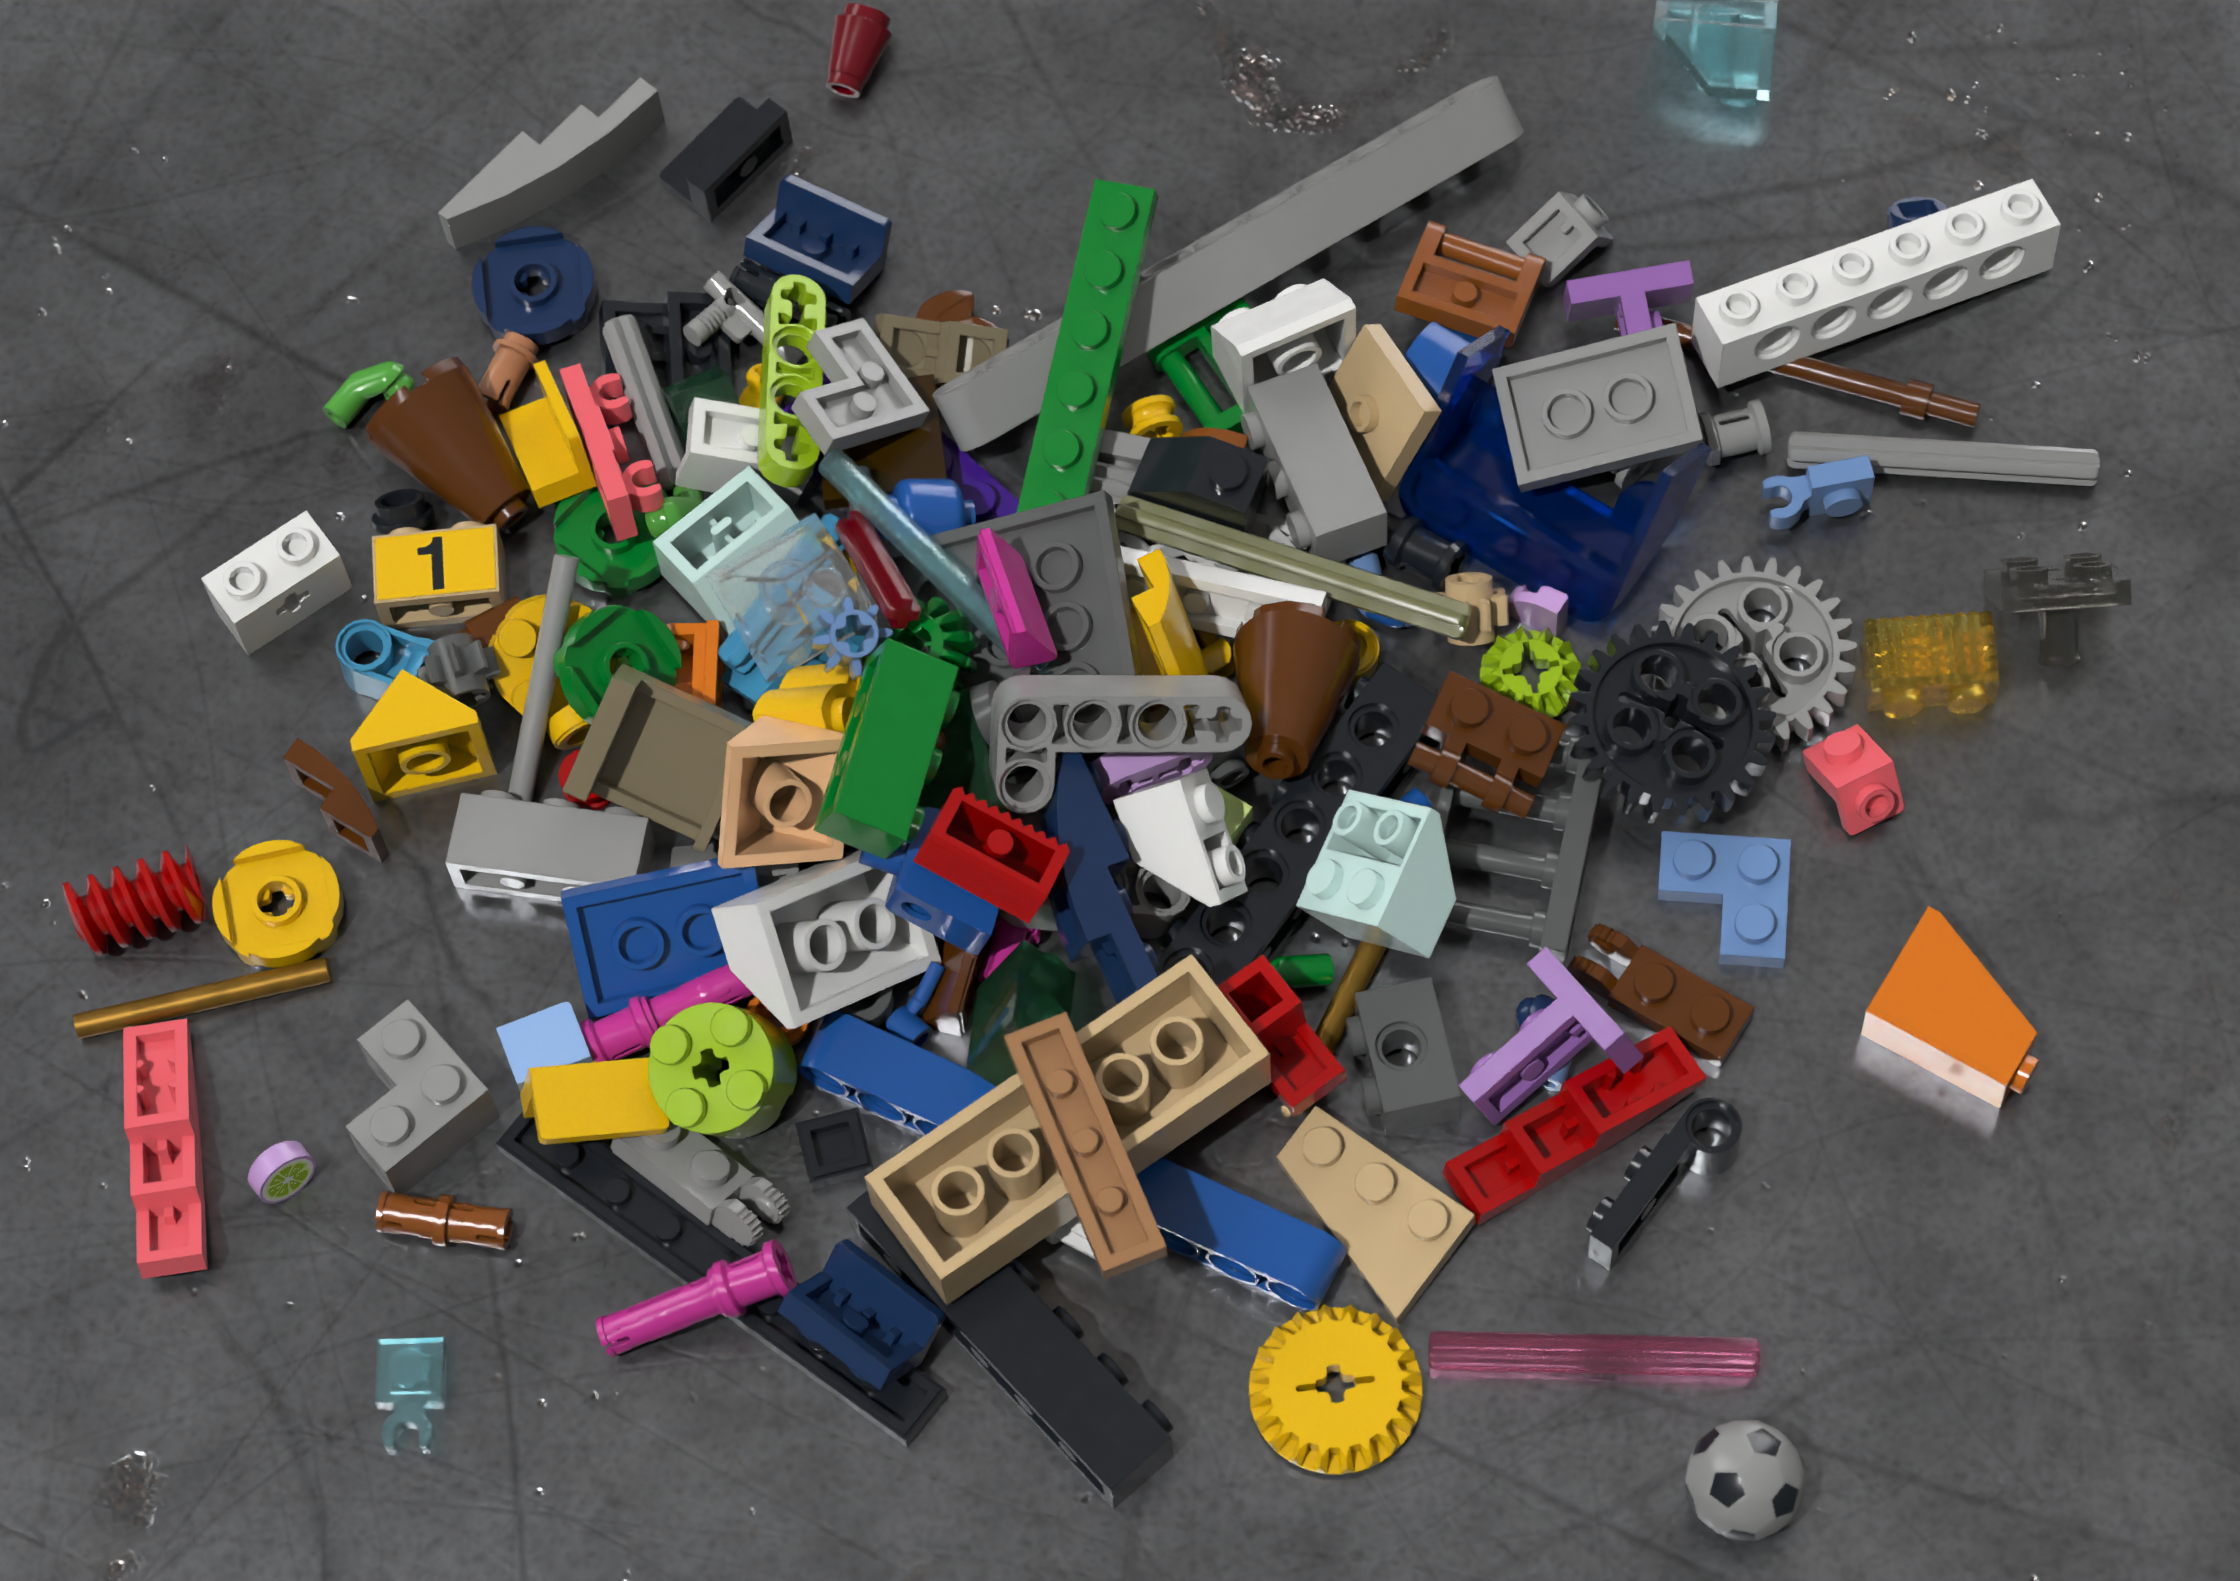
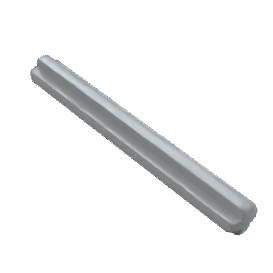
M1803 431L1790 433L1787 443L1788 466L1798 469H1807V466L1869 455L1873 472L1880 474L2093 486L2096 485L2100 472L2099 452L2095 449Z

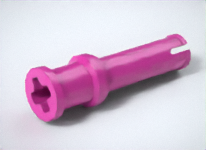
M727 964L652 999H648L646 995L643 997L637 995L629 999V1007L596 1022L587 1018L579 1022V1027L595 1062L620 1060L646 1047L650 1049L652 1036L657 1029L664 1026L672 1017L684 1009L710 1002L734 1005L738 1001L753 995V993L731 972Z
M772 1239L763 1244L762 1251L732 1263L725 1259L714 1262L712 1267L708 1268L707 1276L623 1310L598 1317L596 1319L598 1337L602 1346L611 1343L610 1346L606 1347V1353L612 1358L634 1347L721 1313L725 1317L737 1318L745 1315L749 1305L777 1294L785 1298L787 1292L797 1286L795 1273L781 1243L776 1239Z

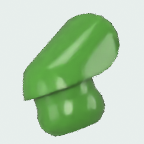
M390 360L355 371L322 408L323 412L335 424L346 428L371 398L382 393L388 400L403 385L411 392L415 387L414 379L402 371L403 365Z
M675 486L673 496L664 498L665 503L662 504V508L644 513L650 534L658 538L704 501V492Z

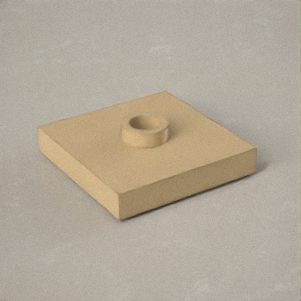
M1365 324L1328 388L1381 500L1388 501L1442 410L1381 324Z

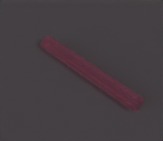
M1434 1331L1430 1333L1428 1339V1363L1433 1370L1754 1377L1758 1374L1760 1368V1346L1755 1338Z

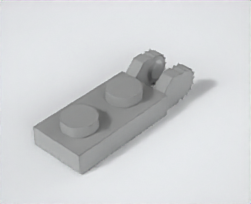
M670 1120L668 1129L664 1134L612 1139L610 1148L615 1155L707 1226L710 1224L714 1225L729 1238H734L736 1243H740L741 1246H752L763 1235L762 1230L764 1228L761 1226L762 1222L757 1218L758 1215L762 1218V1221L765 1220L768 1224L772 1223L775 1225L788 1216L787 1214L790 1212L788 1210L790 1206L787 1203L788 1200L784 1197V1193H781L778 1188H774L771 1182L764 1177H754L753 1173L701 1133L677 1126Z

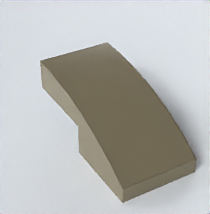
M883 313L876 315L874 333L906 378L934 374L935 385L943 386L1004 351L1007 345L1008 329L955 321L938 322Z

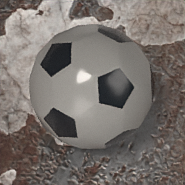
M1733 1420L1716 1426L1699 1439L1686 1462L1685 1489L1687 1499L1698 1518L1710 1530L1731 1540L1756 1541L1775 1534L1795 1517L1804 1499L1805 1492L1803 1460L1795 1446L1780 1430L1757 1420Z

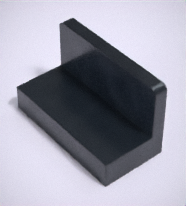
M741 97L734 99L660 172L661 184L712 222L793 142L787 111L771 98H768L758 109Z

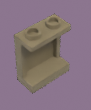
M622 663L611 678L562 791L585 802L591 793L596 794L694 839L695 843L692 849L704 854L713 838L719 840L727 742L750 726L752 722Z

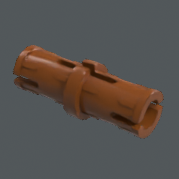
M384 1190L380 1194L376 1208L375 1221H377L375 1227L376 1231L380 1233L405 1234L432 1239V1243L435 1246L448 1247L450 1242L481 1245L482 1247L505 1251L509 1246L513 1230V1220H511L513 1210L511 1208L486 1207L457 1202L455 1195L440 1194L439 1199L409 1196Z

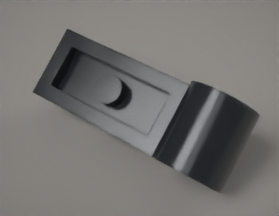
M1711 1097L1694 1102L1671 1132L1664 1134L1653 1150L1645 1145L1637 1152L1623 1176L1629 1183L1616 1200L1606 1196L1596 1207L1586 1224V1229L1591 1232L1588 1257L1610 1271L1686 1167L1697 1174L1705 1176L1719 1175L1731 1168L1738 1155L1742 1121L1738 1111L1729 1102ZM1702 1128H1716L1726 1136L1727 1141L1718 1146H1706L1701 1144L1693 1134Z

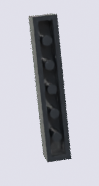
M868 1190L847 1207L854 1232L897 1277L944 1312L945 1319L942 1326L1113 1509L1174 1457L1172 1440L1169 1435L1173 1430V1426L1167 1417L1148 1399L1140 1405L1124 1388L1129 1381L1116 1362L1104 1352L1095 1357L1080 1341L1084 1336V1332L1075 1319L1059 1305L1051 1310L1035 1294L1040 1290V1286L1021 1262L1014 1259L946 1305L873 1207Z

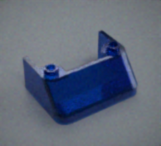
M1499 325L1457 352L1436 401L1442 411L1408 466L1399 488L1401 506L1406 515H1416L1423 519L1426 529L1452 543L1456 540L1466 542L1470 546V556L1520 586L1526 585L1530 592L1537 593L1541 586H1548L1567 594L1569 597L1568 614L1585 622L1601 620L1620 605L1676 527L1712 448L1701 442L1662 470L1657 482L1646 480L1630 485L1620 494L1613 509L1567 481L1521 493L1517 483L1497 390L1488 384L1492 369L1495 367L1510 333V330Z

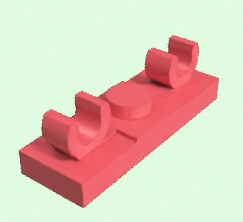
M580 363L559 369L569 411L580 435L617 542L637 536L638 532L632 510L643 513L653 512L662 508V504L665 501L660 483L641 488L657 482L651 460L635 462L628 466L623 473L621 471L620 465L630 462L626 445L619 426L607 429L606 424H622L633 417L628 397L623 396L624 391L618 373L603 375L597 378L589 387Z

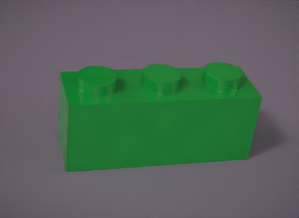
M887 638L866 659L813 831L883 859L891 855L904 842L908 844L913 842L921 827L925 808L917 805L923 785L928 786L932 782L942 758V750L935 747L940 728L945 729L949 725L959 702V692L952 690L959 669L958 666L890 638Z

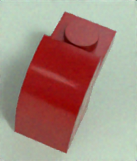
M1263 954L1217 986L1269 1052L1271 1082L1268 1085L1294 1117L1347 1080L1345 1069L1306 1022L1301 1000Z

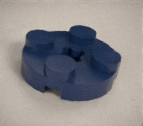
M542 226L519 228L497 239L494 242L495 249L486 256L484 261L480 257L472 275V292L480 317L492 329L496 339H503L506 332H515L529 338L536 345H543L558 341L566 336L579 334L585 329L589 319L588 313L593 307L596 298V279L587 252L579 244L577 247L573 242L564 239L562 232ZM532 276H540L543 284H550L546 290L536 296H528L527 293H520L518 291L519 288L528 286V278Z

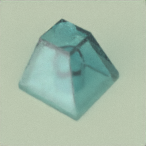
M1656 0L1653 23L1654 34L1708 96L1721 97L1720 102L1722 104L1733 107H1753L1757 104V100L1770 101L1778 0Z

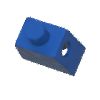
M924 807L925 813L921 827L911 844L904 842L886 859L861 850L859 863L893 874L885 902V907L890 912L960 949L978 956L992 935L999 908L913 862L940 811L938 808Z

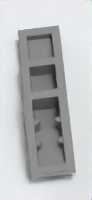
M640 77L600 117L581 104L541 144H538L523 131L520 132L438 212L447 242L455 249H458L512 227L570 196L619 162L665 122L658 90Z

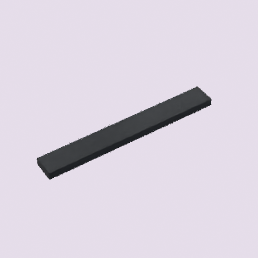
M522 1111L496 1142L499 1152L683 1285L707 1276V1270L712 1267L714 1262L725 1259L732 1263L757 1253L746 1245L741 1246L740 1243H736L734 1238H729L714 1225L710 1224L707 1226L615 1155L610 1146L601 1140L541 1144L538 1140L535 1117L524 1118ZM780 1294L747 1306L745 1315L737 1318L728 1317L906 1447L911 1444L948 1397L947 1390L918 1368L909 1371L882 1390L877 1389L869 1382L859 1379L850 1371L848 1365L819 1343L804 1337L796 1325L778 1312L784 1300Z

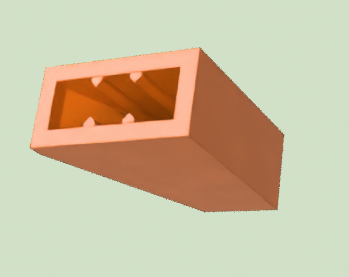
M1928 906L1865 1012L1861 1035L2000 1109L2011 1090L2019 1094L2025 1091L2038 1067L2040 1060L2031 1056L2037 1032L1939 911Z

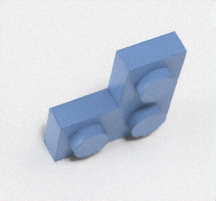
M1662 831L1657 900L1722 904L1719 964L1784 968L1791 839Z

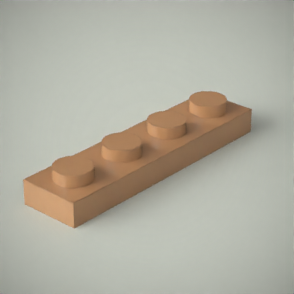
M1061 1013L1004 1035L1005 1046L1104 1280L1167 1256L1165 1242L1067 1013Z

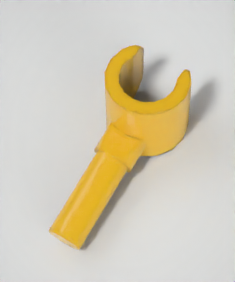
M1195 629L1200 643L1204 647L1201 652L1209 675L1227 678L1234 673L1235 664L1231 659L1232 650L1229 643L1222 637L1218 638L1214 633Z

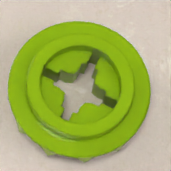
M1521 625L1512 634L1505 637L1498 635L1492 647L1486 654H1483L1480 668V685L1550 718H1554L1566 710V704L1571 692L1579 691L1573 683L1581 669V662H1578L1570 641L1563 642L1555 637L1548 627L1542 631L1527 630ZM1524 655H1529L1530 660L1534 661L1537 669L1547 668L1548 670L1540 673L1537 693L1532 692L1531 684L1527 683L1525 676H1514V673L1521 671Z

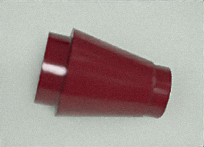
M848 3L845 5L843 13L835 16L828 79L826 82V87L829 90L845 97H860L862 88L867 83L892 37L891 32L888 30L891 20L885 13L864 4Z

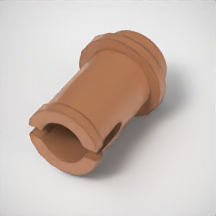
M506 332L503 339H496L494 341L492 349L495 354L478 385L483 398H487L485 402L490 411L498 414L509 411L510 404L527 371L534 370L533 364L539 362L536 357L539 350L538 346L529 338L515 332Z

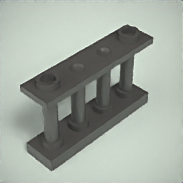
M1572 736L1571 741L1560 739L1550 763L1565 765V772L1576 774L1572 794L1560 792L1559 798L1529 793L1534 795L1535 798L1525 817L1554 823L1553 830L1563 831L1560 852L1548 850L1547 856L1449 838L1456 805L1490 811L1480 806L1482 799L1448 784L1446 789L1441 788L1436 809L1441 817L1449 864L1542 881L1541 888L1552 890L1548 911L1536 908L1534 914L1456 900L1445 924L1529 940V947L1539 948L1540 951L1547 947L1565 968L1604 784L1603 777L1590 781L1583 780L1582 776L1591 759L1571 758L1570 753L1574 743L1582 738ZM1462 753L1460 761L1465 763L1467 754ZM1501 809L1499 812L1501 814L1515 816L1503 809Z

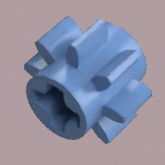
M845 597L841 605V614L837 617L825 610L820 612L817 620L828 631L826 635H819L813 638L810 648L816 650L825 649L829 657L824 668L827 674L839 665L849 668V675L853 681L858 680L862 672V663L876 650V644L891 638L893 635L892 629H878L874 620L878 612V605H872L866 612L854 610L851 598ZM846 625H852L855 635L866 637L857 653L850 651L848 642H837L836 638L841 635Z

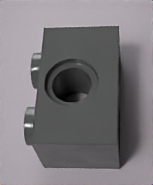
M1426 977L1355 993V1016L1345 1018L1352 1054L1353 1056L1365 1054L1370 1076L1360 1078L1363 1100L1368 1116L1380 1115L1384 1135L1461 1119L1462 1095L1458 1086L1459 1083L1432 978ZM1404 1048L1414 1052L1418 1059L1408 1066H1396L1388 1062L1385 1056L1392 1050Z

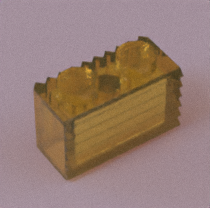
M1984 610L1980 613L1971 611L1967 614L1958 612L1954 615L1945 613L1941 616L1934 613L1930 616L1921 614L1917 617L1908 615L1903 618L1895 616L1890 619L1882 617L1877 620L1873 618L1864 620L1860 639V652L1868 711L1884 710V714L1888 717L1907 718L1917 715L1925 707L1948 706V710L1952 713L1969 714L1985 708L1986 703L1996 702L2000 676L1992 613L1990 611Z

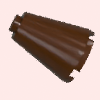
M458 357L446 358L421 372L428 382L421 384L411 392L405 385L397 390L368 422L365 431L369 436H366V438L370 441L373 448L469 520L481 522L485 525L497 524L498 529L504 531L517 523L527 513L529 507L525 501L529 497L531 490L469 368Z
M1282 601L1264 604L1254 610L1252 619L1244 625L1241 622L1236 630L1233 650L1237 687L1248 707L1252 721L1250 734L1244 742L1245 758L1255 771L1271 779L1292 778L1305 771L1359 668L1360 642L1353 628L1343 619L1340 627L1329 619L1324 618L1325 608L1312 603Z

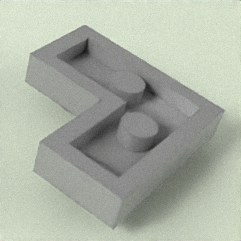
M864 318L814 332L807 345V349L831 383L799 392L791 409L824 455L922 426L930 410Z

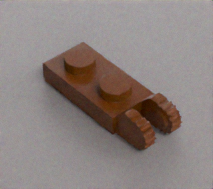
M1595 923L1587 936L1588 941L1596 950L1608 955L1611 959L1627 968L1618 980L1605 967L1578 955V957H1573L1566 968L1582 986H1586L1592 992L1607 999L1608 1006L1657 1033L1671 1026L1688 1051L1717 1067H1721L1753 1017L1755 1007L1641 944L1638 947L1628 936L1619 931H1615L1605 924Z

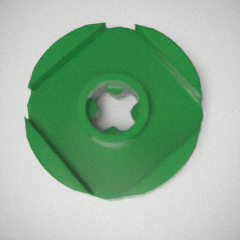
M653 483V484H650V485H645V486H643V487H641V488L649 487V486L654 485V484H656V483ZM597 486L561 500L554 518L555 546L558 554L579 558L575 582L587 589L605 592L612 598L624 599L632 596L639 588L647 586L661 576L653 541L657 538L650 534L644 513L632 510L638 535L627 538L620 543H606V536L602 529L607 524L611 525ZM662 490L664 498H667V494Z
M609 605L591 611L579 618L571 626L565 635L562 647L555 652L553 669L560 679L563 693L573 710L588 724H592L611 681V657L615 659L626 657L630 662V667L675 687L677 682L676 669L682 668L681 652L669 628L653 613L643 609L635 611L629 607H621L623 605Z

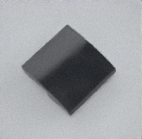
M667 291L663 303L602 300L599 309L601 376L617 373L602 333L605 322L622 315H632L636 318L672 418L689 416V408L694 397L733 404L730 337L724 331L718 329L700 346H695L689 342L683 332V327L712 304L715 299L708 293ZM725 298V303L728 304V298Z

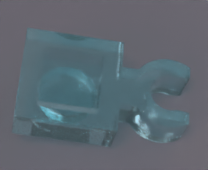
M443 1337L377 1339L375 1404L379 1410H394L393 1414L384 1422L381 1434L383 1444L389 1455H397L398 1438L407 1429L420 1431L419 1446L423 1454H431L433 1452L436 1435L430 1421L426 1417V1409H445L447 1344Z

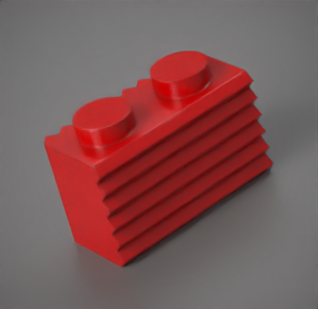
M958 787L952 790L940 809L913 862L1029 924L1047 898L1070 850L1067 843L1058 845L1056 837L1047 839L1044 831L1035 833L1032 824L1023 827L1021 818L1011 820L1009 812L1000 814L997 806L988 808L985 799L976 801L974 793L965 795L963 788Z

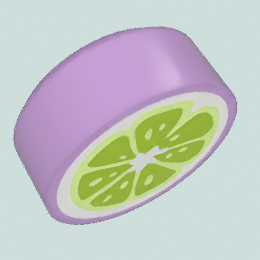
M280 1142L265 1150L254 1161L248 1173V1183L264 1203H279L294 1196L306 1186L315 1172L316 1164L300 1142Z

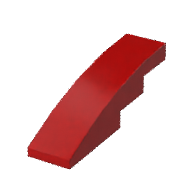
M1671 1026L1635 1044L1644 1057L1625 1074L1608 1058L1564 1081L1559 1094L1504 1122L1500 1134L1445 1163L1442 1175L1463 1206L1475 1214L1477 1226L1592 1160L1705 1083L1706 1075Z

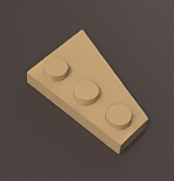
M1316 1105L1277 1155L1280 1167L1323 1225H1326L1332 1235L1346 1247V1254L1349 1256V1260L1362 1278L1366 1279L1398 1326L1476 1223L1475 1214Z

